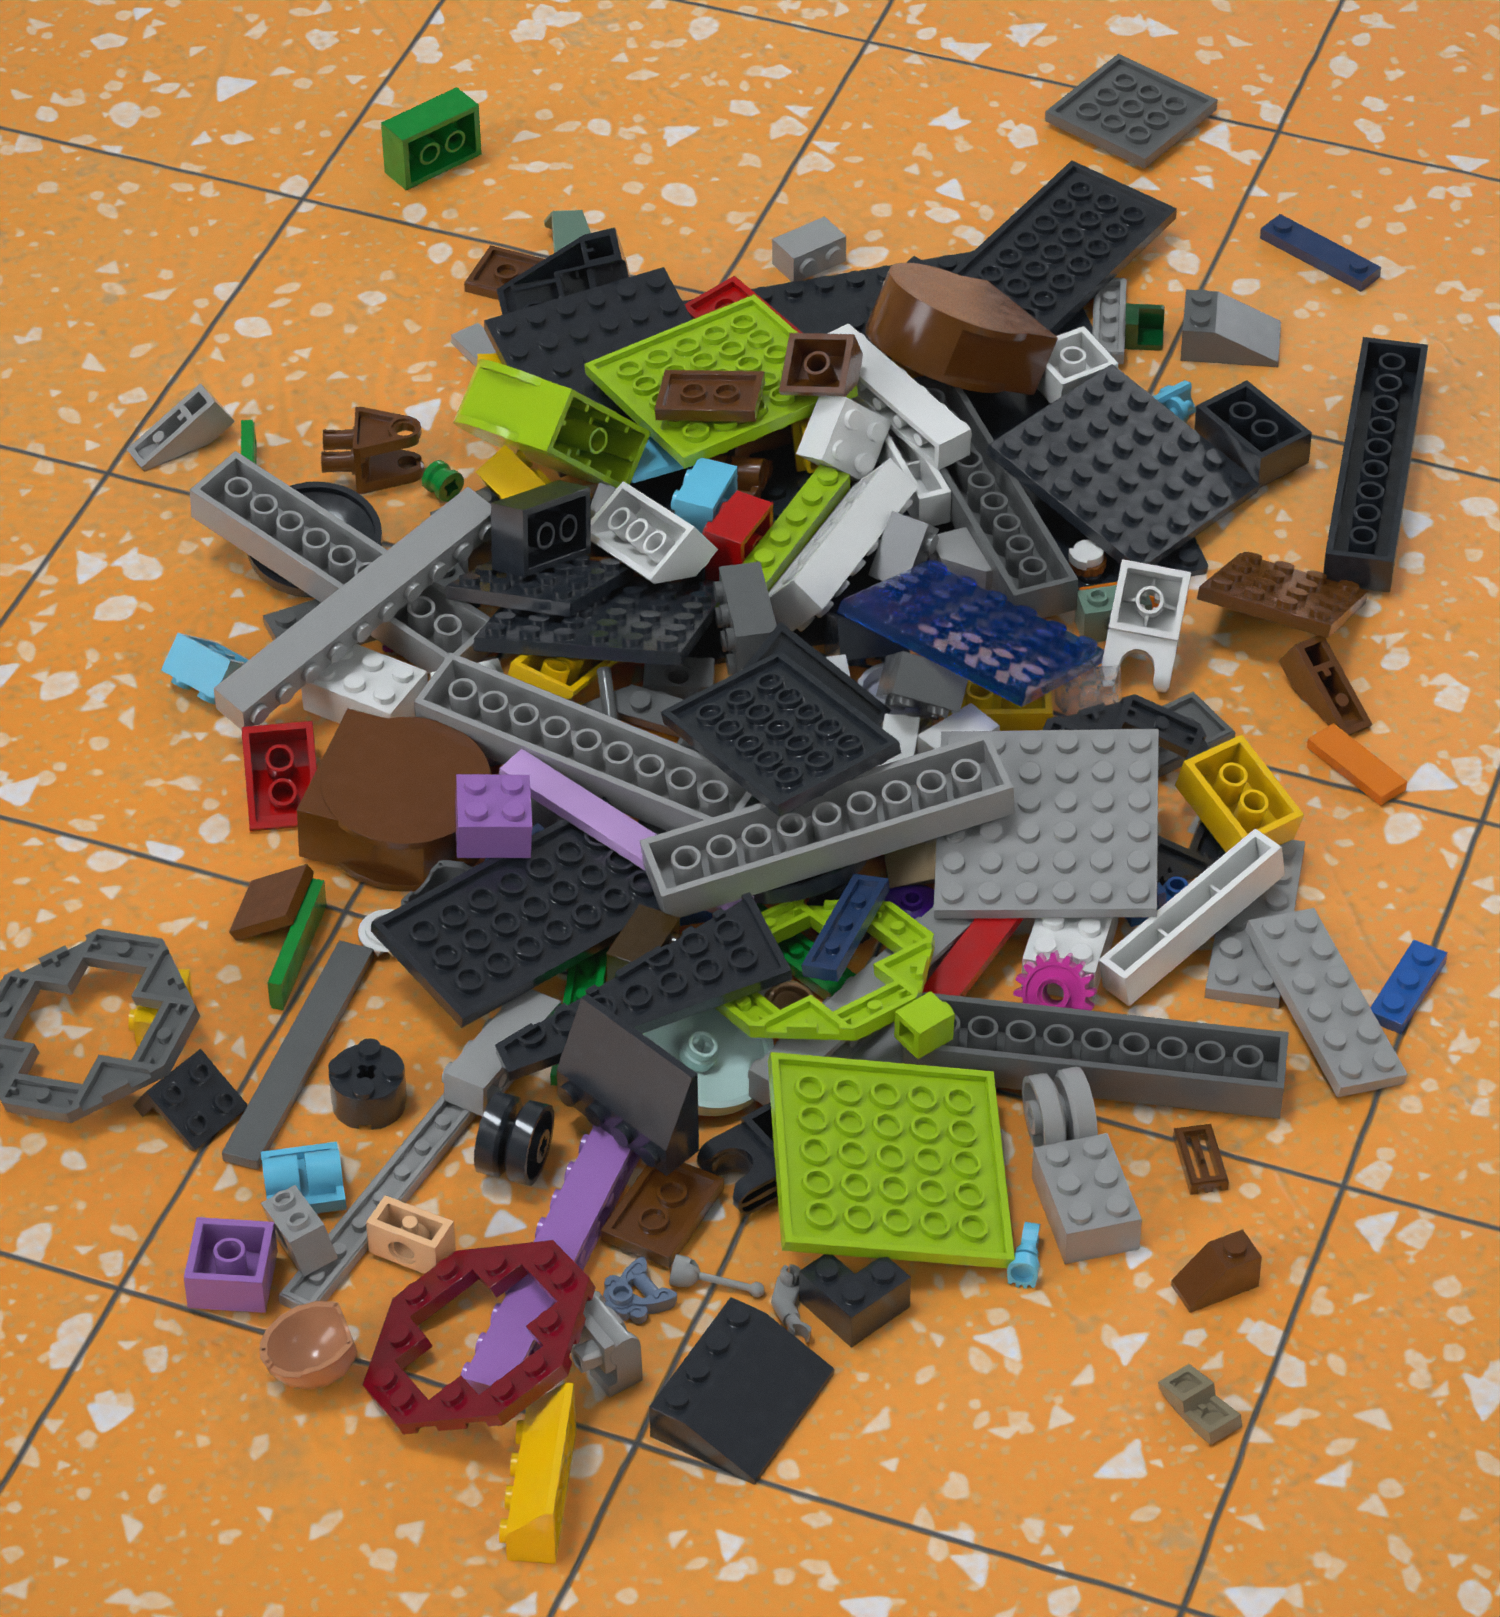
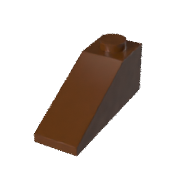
M1318 635L1295 644L1279 660L1295 692L1328 725L1334 723L1349 736L1373 725L1325 637Z

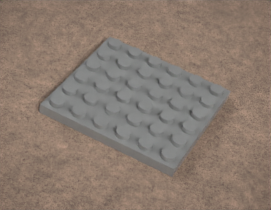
M1158 729L941 731V747L989 733L1013 785L1015 814L937 838L934 890L935 919L1157 917Z

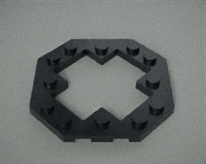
M1136 694L1123 697L1121 701L1109 705L1102 703L1079 710L1077 714L1062 718L1060 715L1049 718L1042 730L1158 729L1159 746L1184 757L1185 760L1209 750L1205 741L1207 735L1200 723ZM1201 819L1198 822L1188 848L1158 835L1157 883L1160 882L1163 886L1168 879L1176 876L1182 877L1186 881L1197 878L1226 853Z

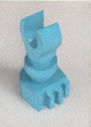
M1024 1223L1021 1244L1014 1253L1015 1260L1009 1263L1007 1268L1008 1284L1015 1283V1287L1018 1288L1020 1285L1027 1289L1028 1285L1035 1288L1040 1269L1037 1249L1041 1224Z

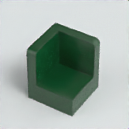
M1126 303L1124 349L1155 351L1163 349L1164 305Z

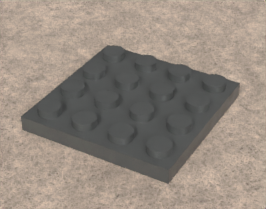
M1117 54L1045 111V122L1145 169L1215 112L1218 100Z

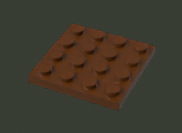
M1243 552L1239 553L1200 585L1197 599L1329 638L1366 604L1369 591L1359 588V584L1352 581L1341 580L1337 582L1327 580V575L1322 572L1307 571L1306 573L1294 569L1295 566L1291 563L1283 561L1272 563L1262 560L1263 557L1257 553Z

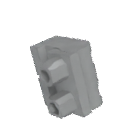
M595 1291L592 1301L586 1302L583 1312L586 1321L579 1343L573 1344L571 1357L581 1373L590 1370V1375L610 1398L643 1380L641 1344L635 1335L627 1331L624 1321L616 1311L605 1304L602 1294Z

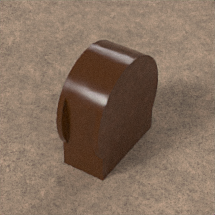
M896 263L890 267L865 327L868 339L883 353L902 365L942 383L982 393L1008 391L1034 395L1058 340V337L988 280L960 276L943 269L916 263Z
M347 708L297 808L299 856L338 866L353 878L367 885L392 891H416L424 883L430 870L441 860L464 862L473 867L480 858H457L456 774H491L483 751L463 732L436 720L420 717L384 718Z

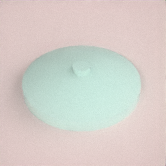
M715 1008L643 1033L647 1038L698 1074V1115H728L738 1112L756 1101L749 1097L748 1071L754 1061L762 1059L773 1049L774 1043L772 1038H750Z

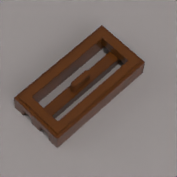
M1204 1124L1174 1128L1173 1139L1190 1195L1198 1194V1189L1204 1188L1205 1193L1213 1192V1187L1219 1186L1220 1191L1228 1190L1229 1180L1212 1125ZM1198 1135H1204L1216 1176H1210ZM1186 1136L1189 1137L1201 1178L1196 1176L1185 1140Z

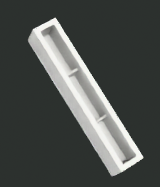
M856 398L851 399L856 403L862 405ZM889 429L878 456V461L880 464H883L890 458L918 486L910 497L913 503L907 509L911 518L932 526L950 522L951 490L941 473Z
M1257 829L1250 832L1158 909L1157 917H1149L1099 959L1103 987L1126 1005H1132L1285 875L1282 847Z

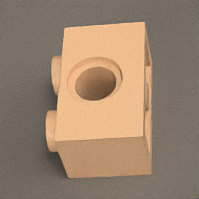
M385 1195L366 1221L369 1253L421 1273H427L439 1261L456 1251L454 1221Z

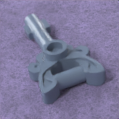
M640 1257L624 1270L621 1277L610 1275L605 1278L603 1298L605 1304L615 1310L622 1320L626 1321L630 1318L634 1323L641 1324L647 1320L648 1314H655L673 1308L677 1301V1293L668 1288L662 1287L659 1289L647 1276L645 1257ZM636 1286L645 1298L635 1295L631 1287Z

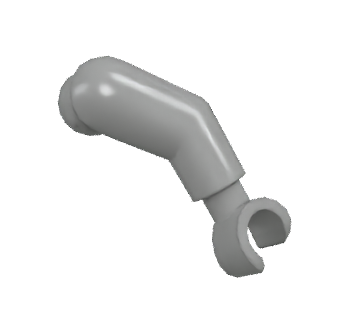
M789 1264V1267L784 1265L780 1270V1275L777 1277L771 1304L783 1325L788 1327L787 1330L793 1335L803 1336L805 1342H809L811 1327L800 1321V1313L795 1307L799 1294V1271L801 1269L794 1264Z

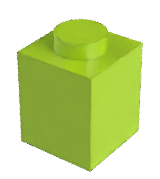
M930 991L895 1011L894 1037L911 1054L920 1059L953 1040L955 1013L947 1002H942Z

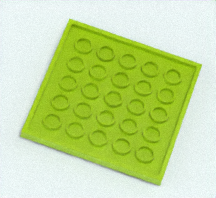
M755 294L584 364L586 375L638 425L651 431L650 436L684 469L694 466L700 458L709 459L726 453L747 442L755 441L759 437L811 417L819 397L780 395L779 388L789 333L798 332ZM665 370L764 371L765 386L756 422L713 421L707 423L702 421L670 422L668 420H656L654 409ZM857 385L846 396L847 398L852 399L858 396Z
M778 1052L770 1053L767 1062L782 1251L868 1258L889 1257L893 1260L1008 1268L1009 1263L1015 1260L994 1071Z

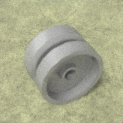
M1075 1066L1057 1070L1054 1080L1047 1073L1024 1077L1022 1082L1023 1110L1033 1147L1098 1135L1097 1117L1092 1093L1087 1078L1080 1067Z

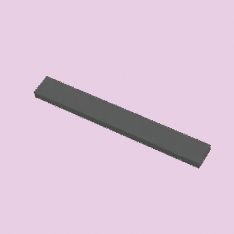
M339 940L222 1151L223 1161L256 1170L260 1168L262 1164L261 1152L269 1151L372 963L374 959V950L372 948Z

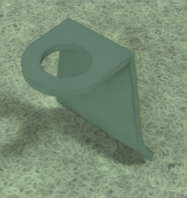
M583 210L552 211L544 220V226L552 229L554 253L582 235L591 233Z

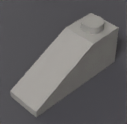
M200 383L128 447L127 451L138 465L146 471L211 444L235 421L221 403Z

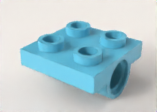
M337 1142L261 1152L267 1199L273 1197L279 1191L296 1185L316 1214L346 1210L342 1168Z

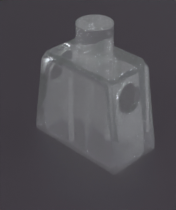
M1121 666L1054 669L1055 704L1066 716L1077 714L1079 710L1102 703L1109 705L1121 701Z

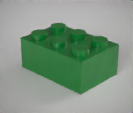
M458 87L381 122L384 172L405 190H409L482 155L479 104Z

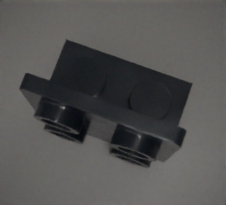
M200 1048L171 1071L168 1076L162 1078L147 1090L133 1106L142 1117L152 1109L160 1113L189 1149L195 1151L245 1111L248 1105Z

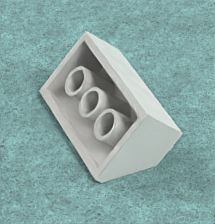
M624 481L591 519V542L654 584L697 576L718 550L693 525Z

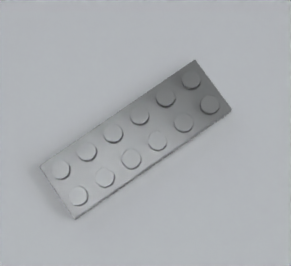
M1291 840L1280 845L1282 847L1285 875L1215 934L1205 988V998L1279 1008L1281 994L1245 929L1248 920L1294 912L1305 841Z
M1315 908L1248 920L1245 930L1336 1096L1342 1097L1404 1084L1408 1075Z

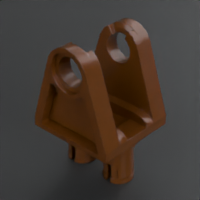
M355 407L353 429H323L322 473L352 472V475H355L356 491L359 494H366L420 480L424 473L422 457L415 452L401 450L413 447L419 443V438L422 434L420 422L411 416L365 407ZM405 430L413 432L412 434L405 436L397 434L398 432ZM327 450H351V451H344V452H334V451L325 452V451H327ZM403 464L415 465L413 468L403 469L400 467Z

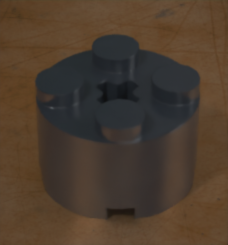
M368 1038L360 1041L358 1045L343 1050L329 1062V1083L333 1112L343 1124L359 1129V1125H371L372 1130L381 1129L391 1125L402 1116L407 1099L405 1067L401 1057L394 1050L380 1045V1042L376 1039Z

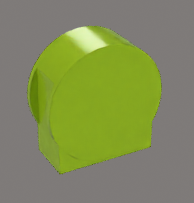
M479 359L453 422L462 430L499 448L506 445L515 454L520 450L532 462L581 480L597 484L603 483L614 488H618L623 481L630 485L651 434V431L571 388L485 359Z

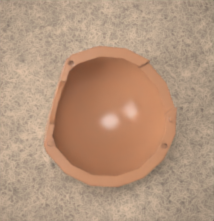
M314 1301L294 1307L280 1315L266 1329L259 1344L260 1359L270 1374L289 1387L304 1390L329 1386L344 1376L357 1358L358 1353L340 1305L335 1301Z

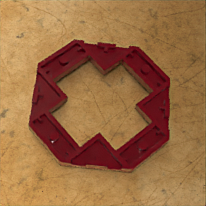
M554 1240L454 1251L392 1298L362 1385L403 1435L416 1434L420 1428L435 1426L438 1431L468 1429L469 1423L486 1422L488 1427L505 1425L569 1375L573 1363L569 1356L573 1344L579 1343L586 1321L583 1314L587 1301H592L596 1287L590 1277ZM526 1275H529L555 1302L554 1305L543 1311L537 1318L526 1325L531 1336L541 1345V1348L525 1358L523 1362L502 1378L496 1380L479 1395L460 1375L428 1400L403 1371L405 1367L433 1347L418 1325L478 1280L497 1298Z

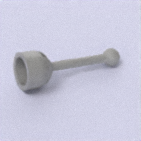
M679 1254L675 1256L669 1285L677 1287H690L696 1281L702 1280L748 1291L751 1296L756 1298L761 1297L765 1290L760 1282L748 1284L700 1272L699 1265L695 1260Z

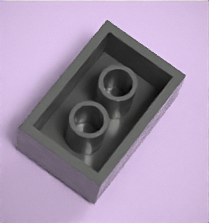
M760 562L719 567V581L713 583L716 603L720 602L719 607L714 608L716 627L723 628V631H720L722 651H729V654H726L728 675L741 671L777 626Z

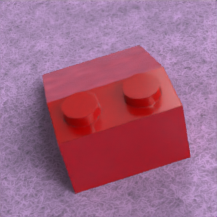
M313 721L241 727L250 831L298 827L297 808L317 770Z

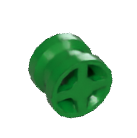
M442 460L431 463L424 471L421 479L422 486L429 492H435L436 497L443 502H449L458 495L464 485L462 474L456 470H451L449 464Z

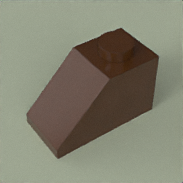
M1242 1229L1208 1242L1171 1280V1286L1191 1313L1259 1287L1262 1256Z

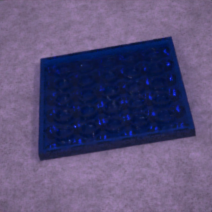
M935 560L923 562L843 599L837 612L1020 707L1029 704L1100 665L1104 654V649L1098 647V643L1092 638L1076 636L1067 631V627L1064 624L1053 620L1047 621L1037 616V612L1028 606L1013 605L1007 601V596L995 590L987 591L978 586L977 581L965 575L958 576L948 571V567L945 564Z

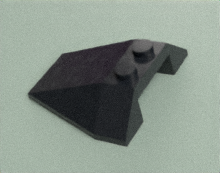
M614 227L582 235L496 290L501 312L504 315L630 277V273L617 230Z

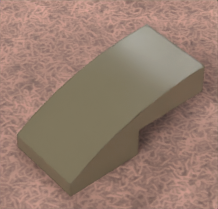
M1188 1364L1158 1382L1160 1391L1171 1406L1210 1445L1242 1427L1241 1414L1216 1396L1214 1382L1192 1365Z

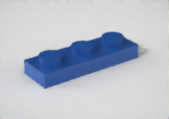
M1417 940L1412 941L1370 1007L1381 1027L1402 1034L1446 964L1448 952Z

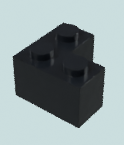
M823 1254L799 1271V1301L851 1348L910 1307L911 1277L889 1257H879L854 1274L834 1255Z

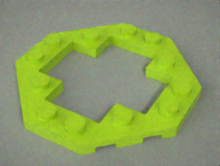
M804 899L780 903L761 912L776 942L779 943L794 937L810 927L820 933L838 900H825L824 906H807L804 903ZM883 901L867 932L894 952V954L873 964L874 976L882 981L885 986L835 1011H831L812 995L779 1010L758 992L717 1006L715 1009L750 1038L856 1041L894 1022L895 1011L922 996L935 949L934 933L894 903Z

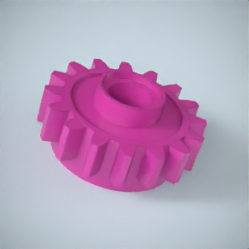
M1054 950L1051 952L1049 959L1043 953L1036 956L1037 966L1030 961L1023 966L1028 975L1022 973L1017 975L1015 980L1022 984L1023 987L1015 989L1013 995L1022 997L1023 1001L1021 1003L1091 1011L1095 1004L1088 999L1097 993V989L1089 985L1094 975L1085 974L1083 968L1086 963L1084 961L1076 964L1072 961V953H1069L1065 958H1060L1058 950ZM1055 983L1061 986L1064 991L1063 1000H1055L1049 996L1047 992L1048 984Z

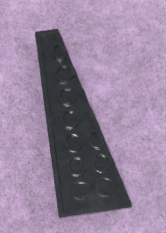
M748 892L741 895L742 900L725 911L722 908L712 913V919L697 928L693 926L688 927L682 931V936L669 945L655 947L617 970L613 979L599 987L594 984L585 991L586 994L643 1034L792 980V971L754 898ZM581 998L568 1006L566 1003L561 1004L555 1008V1013L552 1016L534 1025L530 1023L495 1044L496 1054L509 1082L559 1064Z

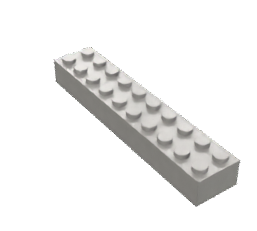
M237 451L232 453L190 489L192 518L321 603L387 551V549ZM437 582L429 585L415 601L408 602L397 611L390 621L383 622L370 634L420 669L426 670L428 674L437 671L450 652L476 663L482 662L492 653L474 651V637L491 617L468 602L446 599V588Z
M451 652L414 700L416 717L436 720L463 732L479 746L486 757L505 764L520 749H523L600 799L605 797L622 813L666 831L761 803L699 752Z
M984 733L872 768L855 779L843 783L826 792L823 796L817 797L781 817L777 816L763 803H758L640 840L643 865L661 911L681 918L742 899L741 895L748 892L751 895L762 893L1015 814L1014 789L989 733Z

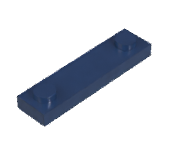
M1282 214L1276 216L1260 230V239L1360 292L1380 277L1381 266Z
M853 874L801 965L803 977L825 981H839L890 891L888 878Z

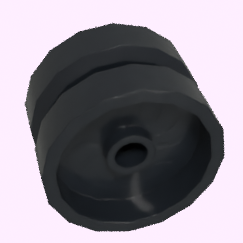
M497 1091L485 1108L476 1136L474 1149L476 1172L499 1178L506 1171L509 1181L532 1186L540 1176L550 1150L554 1130L553 1106L529 1100L522 1106L520 1097Z

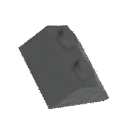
M1186 289L1180 361L1278 367L1281 321L1219 291Z

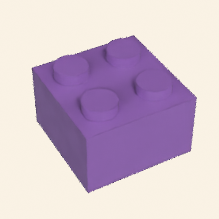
M456 774L457 858H531L532 811L530 775Z
M197 1217L184 1274L188 1308L266 1313L278 1253L274 1222Z

